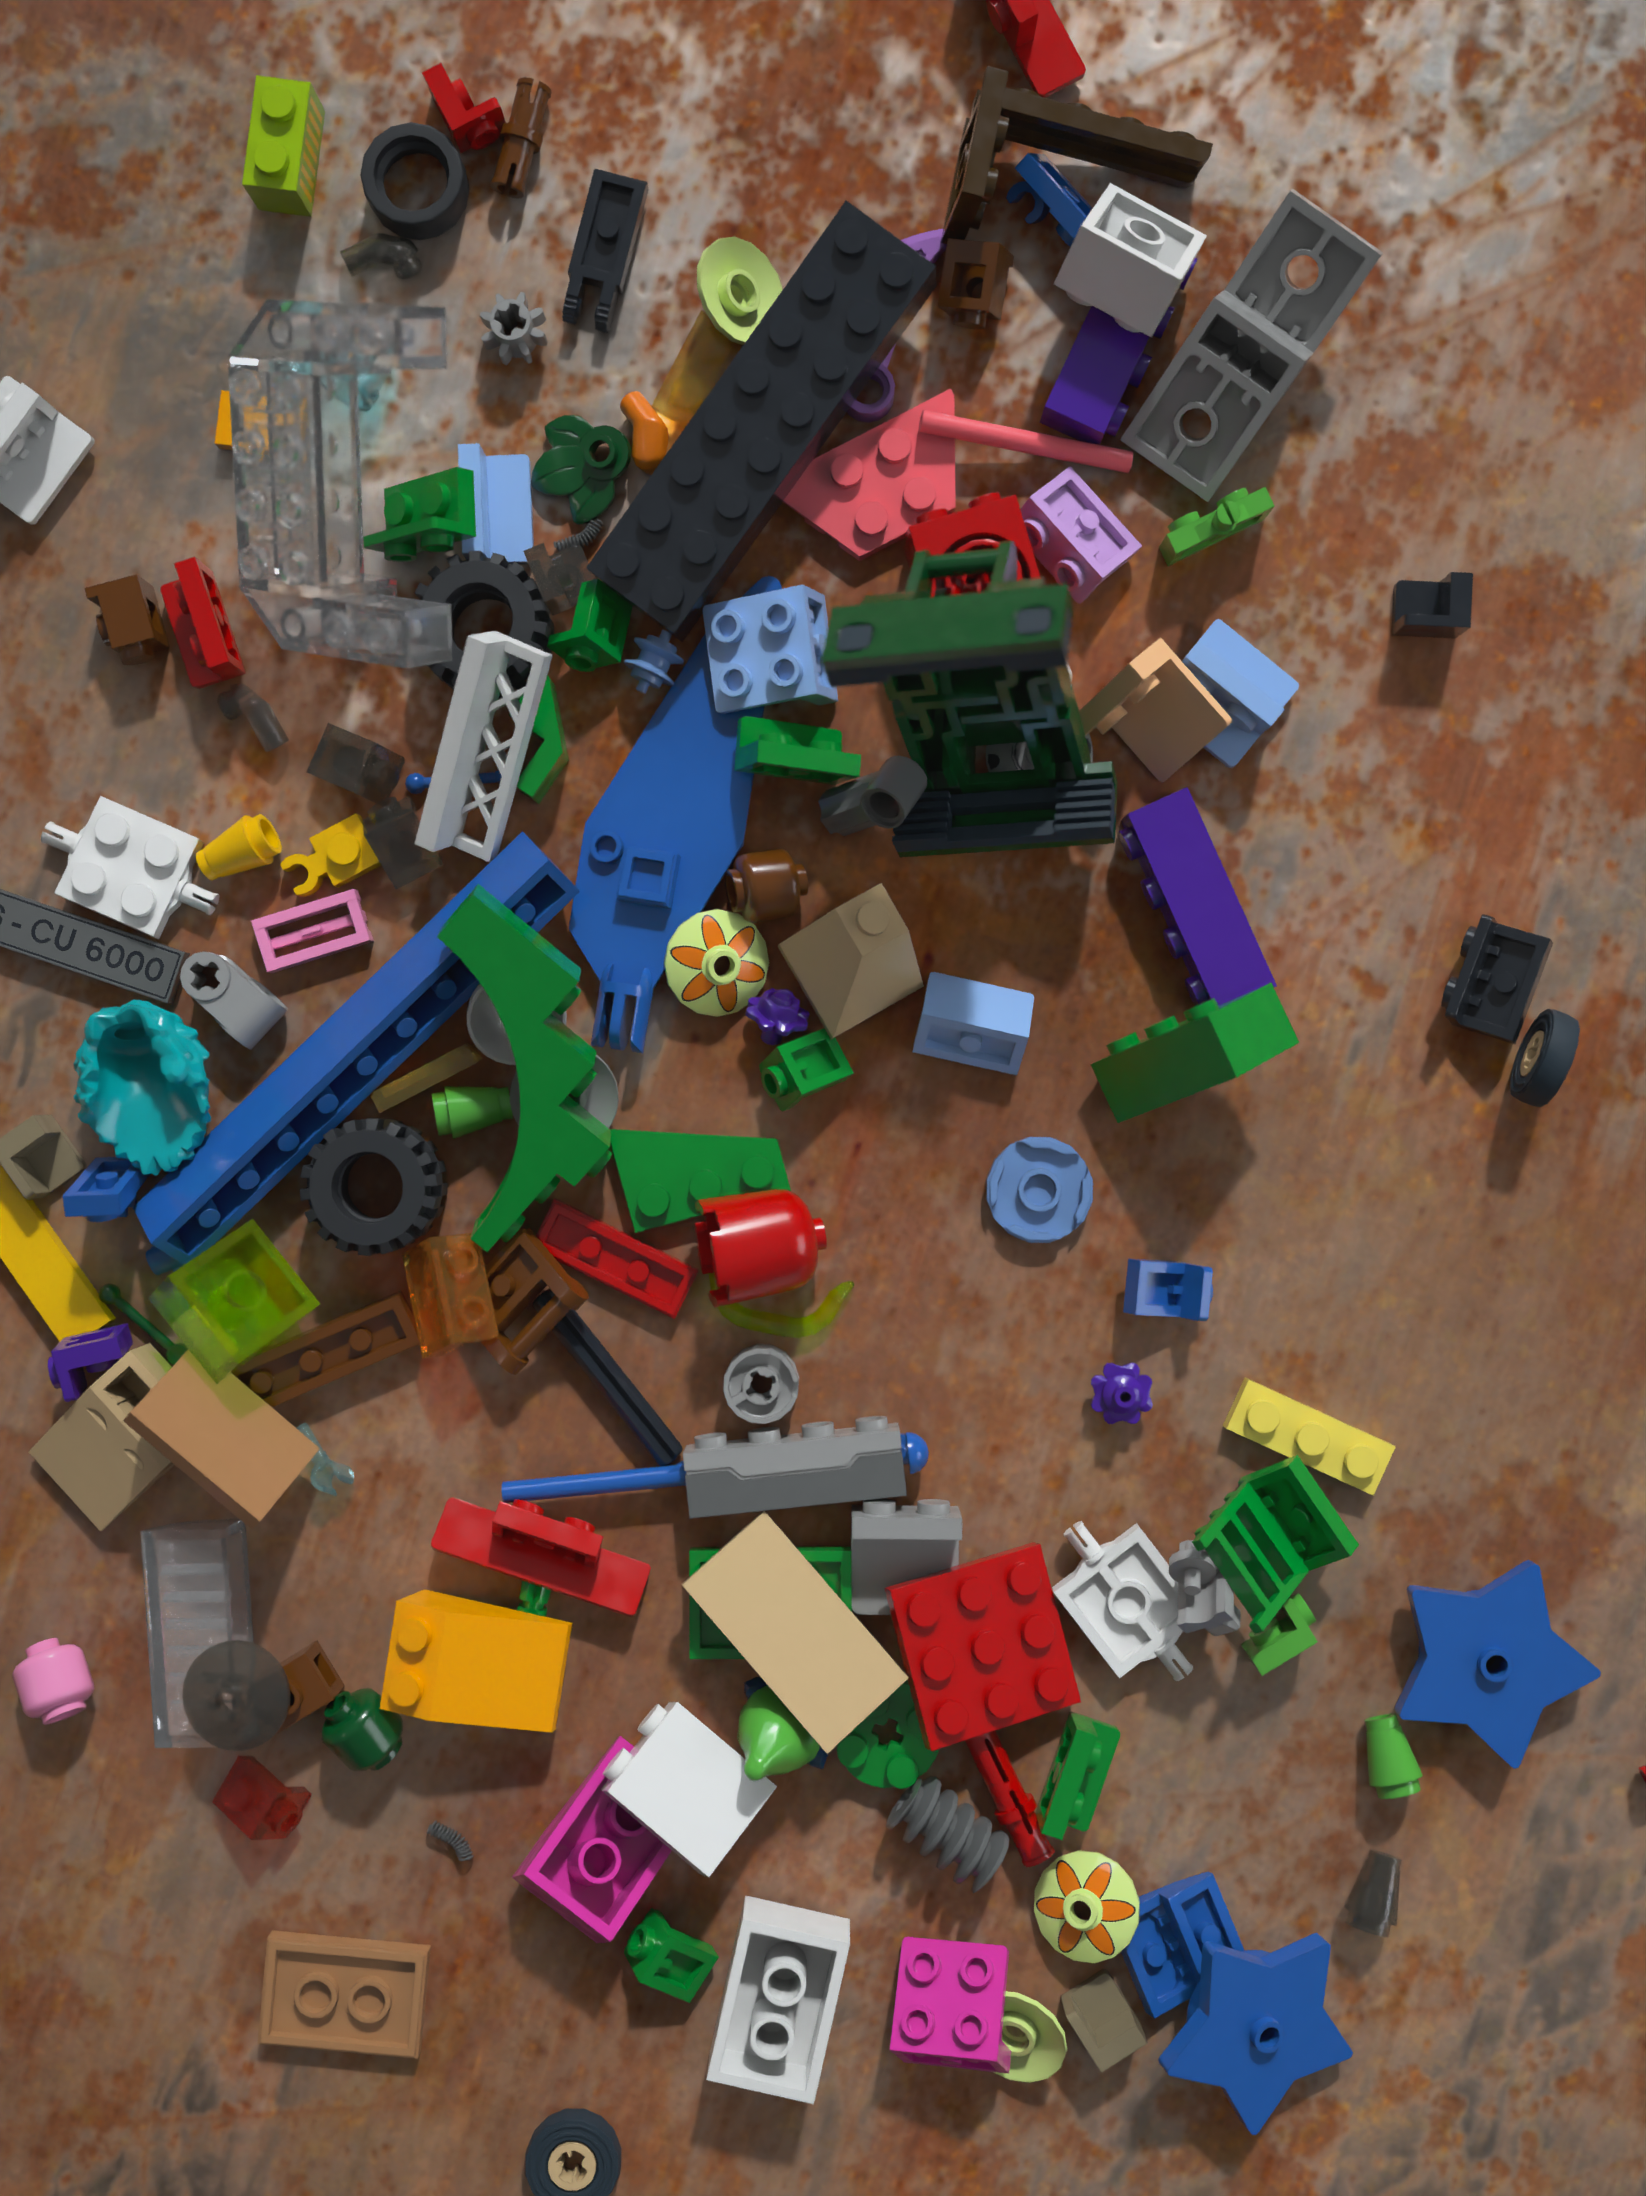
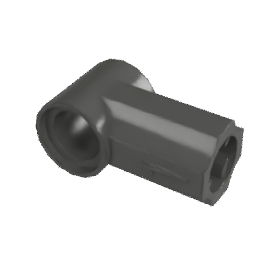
M890 757L884 762L879 771L826 790L818 801L821 807L820 820L830 834L836 832L843 836L875 825L887 829L896 828L903 823L927 787V777L924 770L915 761L907 757Z

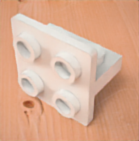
M5 376L0 382V503L30 525H34L87 455L95 440L24 383L20 384L12 377Z

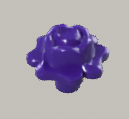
M771 988L766 990L762 997L749 998L745 1015L757 1022L762 1030L761 1039L763 1042L769 1045H778L781 1043L783 1036H788L793 1031H805L807 1029L810 1013L799 1007L800 1000L795 998L793 992L789 989L775 990Z
M1111 1362L1106 1363L1103 1366L1104 1376L1095 1375L1091 1378V1385L1094 1391L1091 1407L1096 1412H1103L1104 1421L1108 1424H1114L1119 1421L1136 1424L1140 1420L1141 1414L1139 1410L1147 1412L1152 1409L1153 1404L1149 1395L1152 1379L1148 1375H1139L1140 1368L1136 1363L1131 1362L1123 1366Z

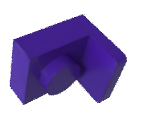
M128 1323L64 1337L51 1351L52 1357L48 1359L50 1380L54 1388H61L65 1402L78 1400L87 1388L84 1366H86L89 1373L110 1369L133 1345V1340Z

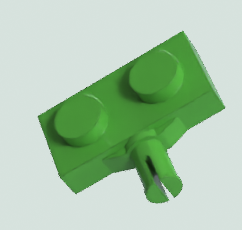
M1266 487L1251 494L1248 493L1246 488L1238 489L1220 499L1216 503L1218 508L1214 512L1200 518L1198 512L1194 511L1169 524L1168 529L1170 533L1166 534L1159 546L1167 566L1265 520L1275 507Z

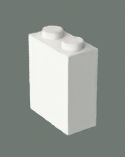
M669 1702L665 1708L657 1704L639 1725L637 1730L643 1736L630 1753L625 1748H622L603 1771V1775L608 1781L601 1790L699 1874L710 1877L777 1786L767 1777L751 1781L744 1773L745 1759L680 1703Z

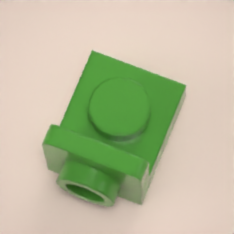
M1299 1593L1289 1597L1281 1607L1286 1615L1285 1618L1280 1621L1273 1618L1261 1633L1254 1634L1251 1630L1249 1633L1250 1639L1241 1644L1261 1676L1318 1643L1309 1628L1311 1624L1316 1622V1619Z

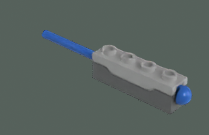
M887 1416L858 1418L855 1420L856 1427L834 1429V1423L831 1421L807 1423L801 1426L802 1433L785 1435L780 1434L779 1427L757 1428L748 1431L747 1439L728 1441L726 1433H708L695 1436V1444L686 1445L683 1452V1461L676 1465L502 1482V1499L504 1503H513L515 1499L534 1501L686 1486L689 1517L691 1519L907 1496L904 1465L909 1464L910 1474L919 1472L928 1461L929 1449L924 1439L919 1435L911 1432L900 1434L899 1424H888Z

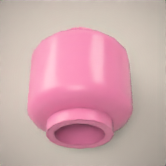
M58 1638L47 1639L28 1647L25 1650L27 1659L20 1662L12 1674L25 1715L30 1718H41L42 1723L47 1725L67 1719L85 1710V1700L92 1695L94 1682L83 1650L73 1644L60 1646Z

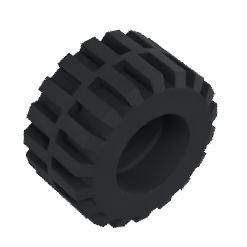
M469 551V559L462 561L458 554L446 558L450 567L441 572L437 565H435L428 572V575L432 578L430 584L425 586L419 583L415 591L420 601L418 605L410 606L409 617L415 622V627L410 628L412 640L418 646L419 650L417 652L424 663L442 682L448 684L452 690L455 688L464 653L455 643V624L462 611L474 602L492 599L507 604L513 614L512 628L508 636L549 654L552 653V650L547 647L549 636L555 634L554 623L550 618V613L552 612L538 585L533 578L528 576L525 569L516 562L513 564L508 563L503 555L493 552L491 558H485L481 551ZM510 654L506 674L512 687L519 690L527 685L525 680L529 677L532 663ZM501 692L498 699L503 698Z
M368 1118L343 1123L344 1126L331 1129L324 1134L325 1140L322 1144H314L308 1153L313 1159L309 1165H303L300 1176L307 1178V1188L300 1189L301 1201L308 1200L311 1210L304 1213L309 1223L317 1221L321 1227L317 1234L325 1241L330 1239L336 1241L337 1245L335 1248L344 1252L357 1251L358 1255L371 1256L379 1253L383 1255L416 1242V1239L426 1235L433 1227L431 1225L433 1220L440 1217L444 1206L440 1203L442 1196L447 1195L448 1183H443L442 1172H447L444 1160L438 1161L434 1153L438 1150L432 1141H425L421 1137L422 1131L414 1126L403 1125V1121L395 1119ZM381 1154L394 1163L401 1175L403 1192L400 1203L395 1211L386 1217L372 1218L365 1215L354 1205L350 1198L348 1177L353 1165L364 1155Z

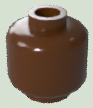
M776 848L741 854L736 858L733 869L727 870L725 873V889L728 903L733 912H740L743 918L751 923L791 917L799 908L800 897L806 896L808 893L806 870L803 864H795L790 854L784 849Z

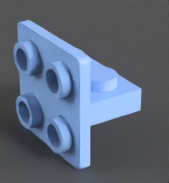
M1220 619L1215 620L1182 660L1184 665L1232 718L1231 724L1203 747L1228 768L1236 766L1259 736L1273 725L1285 710L1283 708L1299 688V683Z

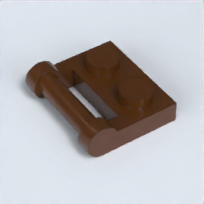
M520 1228L456 1297L451 1305L497 1363L507 1372L517 1375L529 1363L528 1355L571 1309L578 1310L587 1301L589 1295L577 1280L568 1275L531 1229ZM548 1286L555 1295L520 1333L510 1341L504 1334V1331L536 1296Z

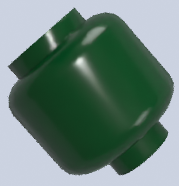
M371 1688L358 1689L352 1693L344 1691L338 1694L324 1711L326 1719L322 1726V1741L352 1771H366L368 1769L376 1771L383 1768L397 1755L403 1743L401 1737L403 1720L398 1713L379 1709L381 1696Z

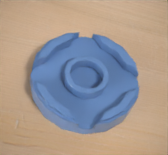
M1027 1137L1009 1144L994 1159L986 1177V1201L993 1218L1008 1234L1028 1243H1051L1069 1235L1085 1220L1093 1202V1179L1085 1161L1070 1145L1051 1137Z

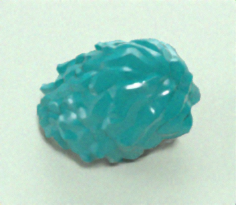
M133 999L121 1007H103L99 1012L93 1013L86 1022L84 1040L76 1052V1059L73 1063L74 1070L79 1076L74 1100L81 1105L78 1118L81 1122L88 1124L99 1136V1142L113 1145L115 1156L129 1160L133 1167L141 1170L143 1175L153 1174L156 1176L162 1169L165 1172L177 1170L182 1160H193L195 1157L194 1149L200 1146L204 1140L207 1129L206 1124L211 1121V1115L208 1112L210 1109L208 1086L210 1080L206 1077L203 1063L209 1058V1052L197 1039L198 1032L196 1029L184 1025L180 1016L157 1007L148 1001Z

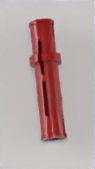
M996 1731L965 1740L976 1767L981 1773L997 1806L994 1812L995 1817L1000 1825H1006L1022 1858L1023 1865L1033 1867L1049 1859L1055 1850L1047 1836L1041 1833L1034 1811L1037 1803L1031 1793H1025Z

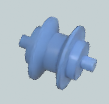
M662 630L659 638L653 635H648L646 639L634 638V642L641 649V652L637 659H626L624 664L632 669L630 675L639 681L636 690L646 694L649 686L660 689L662 684L667 686L674 685L672 679L667 675V671L671 664H683L684 660L676 654L677 648L669 643L672 634L668 631Z

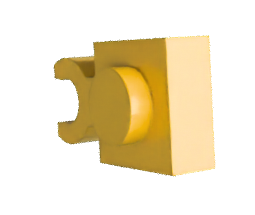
M356 813L310 837L309 840L316 851L310 856L303 854L290 855L281 862L280 866L286 872L293 871L299 866H304L307 869L308 878L306 882L293 889L296 895L305 897L318 891L322 885L323 878L329 876L332 884L339 888L385 864V861L362 817Z

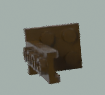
M987 66L982 88L977 90L973 100L971 117L966 118L940 243L947 244L948 239L965 240L970 228L979 229L985 205L991 203L999 170L994 169L993 164L996 152L1000 153L1004 140L1182 188H1188L1194 183L1200 170L1211 155L1213 143L1198 140L1188 132H1169L1146 126L1143 122L1133 117L1117 118L1095 112L1081 103L1066 104L1043 98L1030 89L1007 88L1006 83L1009 72Z

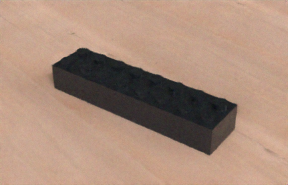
M846 200L586 569L595 579L601 580L629 604L683 642L702 616L703 607L712 602L937 286L936 265Z

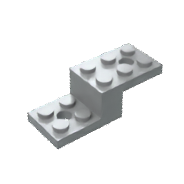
M1294 189L1290 190L1226 288L1213 298L1120 440L1208 502L1274 407L1286 394L1378 262L1383 252ZM1299 255L1312 257L1319 268L1318 278L1310 287H1298L1289 279V264L1293 258ZM1199 408L1207 412L1211 419V430L1207 436L1194 438L1185 432L1182 420L1187 410Z

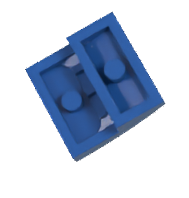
M1209 1871L1173 1882L1139 1896V1925L1130 1944L1121 1953L1145 2012L1154 2019L1191 1998L1201 1978L1202 1947L1206 1941L1238 1951H1245L1215 1877Z

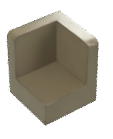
M32 1115L0 1138V1164L27 1200L47 1197L87 1167L86 1162L52 1115Z
M1100 1970L1061 1995L1064 2011L1069 2023L1101 2073L1147 2044L1140 2020L1108 1970Z

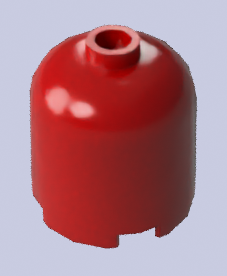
M775 1189L707 1198L695 1202L697 1213L701 1212L705 1216V1221L695 1223V1234L702 1274L713 1273L717 1290H711L708 1293L714 1307L792 1291L805 1286L813 1278L818 1265V1250H824L827 1247L826 1232L822 1219L820 1217L812 1218L808 1206L797 1194L789 1190Z

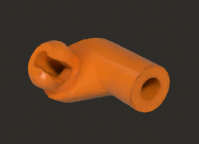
M634 391L622 399L620 409L633 426L631 455L635 465L646 474L652 475L667 454L668 428L641 392Z

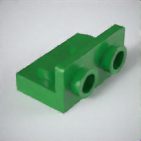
M454 467L385 488L384 516L386 530L363 536V543L365 549L384 552L385 560L410 562L417 559L418 552L451 551L454 549L455 542L476 537L474 471Z
M744 716L738 720L734 771L837 785L860 777L861 755L842 752V733L840 730Z
M1072 1711L1069 1712L1035 1812L1042 1834L1063 1840L1067 1826L1083 1832L1089 1829L1120 1738V1731L1116 1726Z

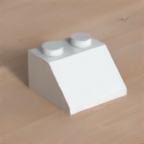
M1110 183L1082 223L1054 285L1065 290L1073 301L1085 306H1095L1113 316L1115 321L1124 329L1131 332H1142L1152 337L1207 236Z

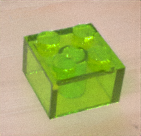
M253 1219L167 1276L148 1298L216 1384L299 1325L320 1305L312 1292Z

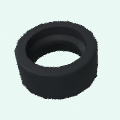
M409 122L391 126L374 138L365 152L360 174L364 194L384 227L400 237L424 240L438 237L456 225L466 209L470 188L466 169L460 154L446 135L432 126ZM417 153L432 155L437 158L445 168L447 176L446 189L439 200L427 208L415 211L399 209L393 205L386 196L384 188L385 175L392 164L404 156Z

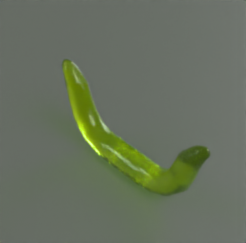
M709 1273L710 1290H717L714 1275ZM846 1281L840 1283L828 1292L815 1312L800 1318L752 1310L743 1307L739 1303L717 1308L724 1318L738 1327L781 1337L802 1338L815 1335L832 1323L844 1300L854 1288V1282Z

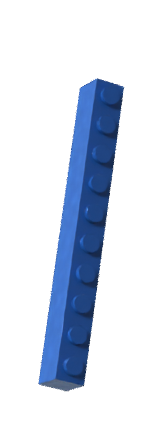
M523 831L204 1138L202 1144L194 1149L195 1157L193 1160H182L177 1170L169 1172L133 1207L153 1246L187 1268H190L310 1152L314 1144H319L324 1139V1134L337 1127L471 997L480 982L462 960L437 935L443 924L477 884L481 885L537 933L580 892L557 865Z

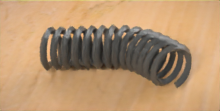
M599 519L596 520L598 523L590 520V523H587L583 532L575 536L572 535V538L570 536L568 538L565 537V541L564 539L557 542L554 541V548H557L561 556L566 554V551L567 553L573 552V548L575 551L577 548L580 550V548H584V544L588 546V542L593 543L592 539L596 540L604 525Z
M437 1820L432 1825H429L427 1835H434V1838L437 1837L441 1841L444 1840V1843L450 1844L455 1850L457 1857H459V1861H467L473 1858L474 1855H471L472 1851H470V1844H467L468 1841L462 1842L465 1837L458 1841L461 1833L456 1837L457 1831L454 1832V1829L451 1830L450 1827L447 1829V1825H440V1822L437 1823Z

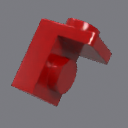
M442 63L422 72L430 95L460 153L471 148L475 150L483 149L498 139L502 124L506 123L495 97L474 106L461 78L451 82Z

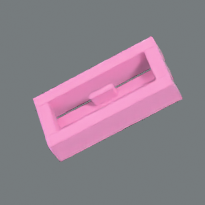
M351 889L252 920V926L266 971L275 973L374 942L372 933L368 930L366 924L367 917L365 911L361 908V898L358 890ZM348 905L350 911L348 915L270 939L269 929ZM350 926L355 928L356 933L276 958L274 950Z

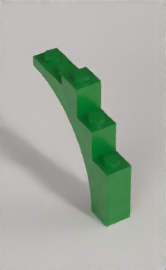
M477 884L443 924L437 937L462 960L478 979L494 1004L511 1045L519 1081L520 1121L516 1149L506 1175L492 1200L475 1220L470 1238L488 1252L499 1239L507 1243L518 1232L526 1219L522 1213L533 1200L541 1204L551 1195L560 1182V1178L556 1174H559L574 1187L586 1174L590 1178L595 1177L612 1156V1152L608 1150L610 1148L612 1131L568 1096L571 1093L574 1097H579L594 1080L597 1072L592 1068L595 1065L597 1051L551 1014L553 1011L560 1016L564 1014L582 990L576 986L579 982L581 968L481 885Z

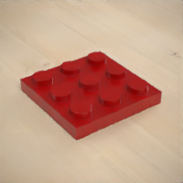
M1039 1543L1025 1544L884 1588L906 1675L909 1677L908 1683L924 1745L928 1750L934 1751L1081 1702L1042 1548Z

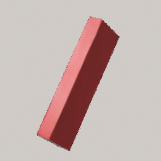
M557 1198L553 1200L536 1234L557 1261L673 1319L676 1318L699 1272V1269Z

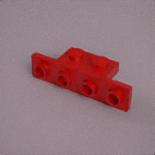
M985 0L993 26L999 34L1003 33L1033 91L1040 97L1047 98L1084 77L1086 67L1050 0Z
M453 1497L447 1500L431 1541V1547L434 1551L628 1617H633L636 1614L651 1567L647 1563L601 1548L604 1536L595 1534L596 1527L592 1524L573 1517H565L564 1522L543 1516L545 1511L543 1508L519 1499H515L512 1505L500 1501L496 1512Z

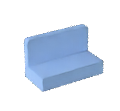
M480 443L458 444L459 467L474 471L476 537L462 540L463 556L468 560L469 551H481L485 558H491L494 552L505 556L510 564L514 562L518 564L533 563L535 557L531 461L526 454L486 456Z
M931 972L912 1052L1017 1075L1029 1039L1034 996L1027 992Z

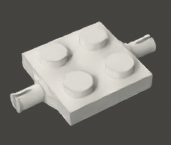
M100 796L87 825L80 830L79 834L56 825L51 821L47 823L45 829L63 839L42 832V843L69 853L68 865L54 892L55 894L156 939L160 938L170 915L182 903L203 911L207 915H211L216 908L209 903L197 899V897L218 905L219 894L192 884L196 853L202 849L204 842L199 838Z
M1082 1521L1073 1524L1085 1543L1083 1544L1071 1528L1065 1531L1064 1537L1069 1540L1082 1557V1560L1077 1568L1053 1586L1052 1590L1112 1670L1121 1678L1140 1662L1158 1657L1175 1681L1182 1680L1184 1676L1172 1659H1175L1184 1672L1189 1675L1193 1670V1665L1188 1662L1175 1645V1642H1177L1183 1632L1177 1626L1178 1582L1171 1578L1169 1575V1564L1143 1530L1136 1523L1115 1540L1099 1545Z

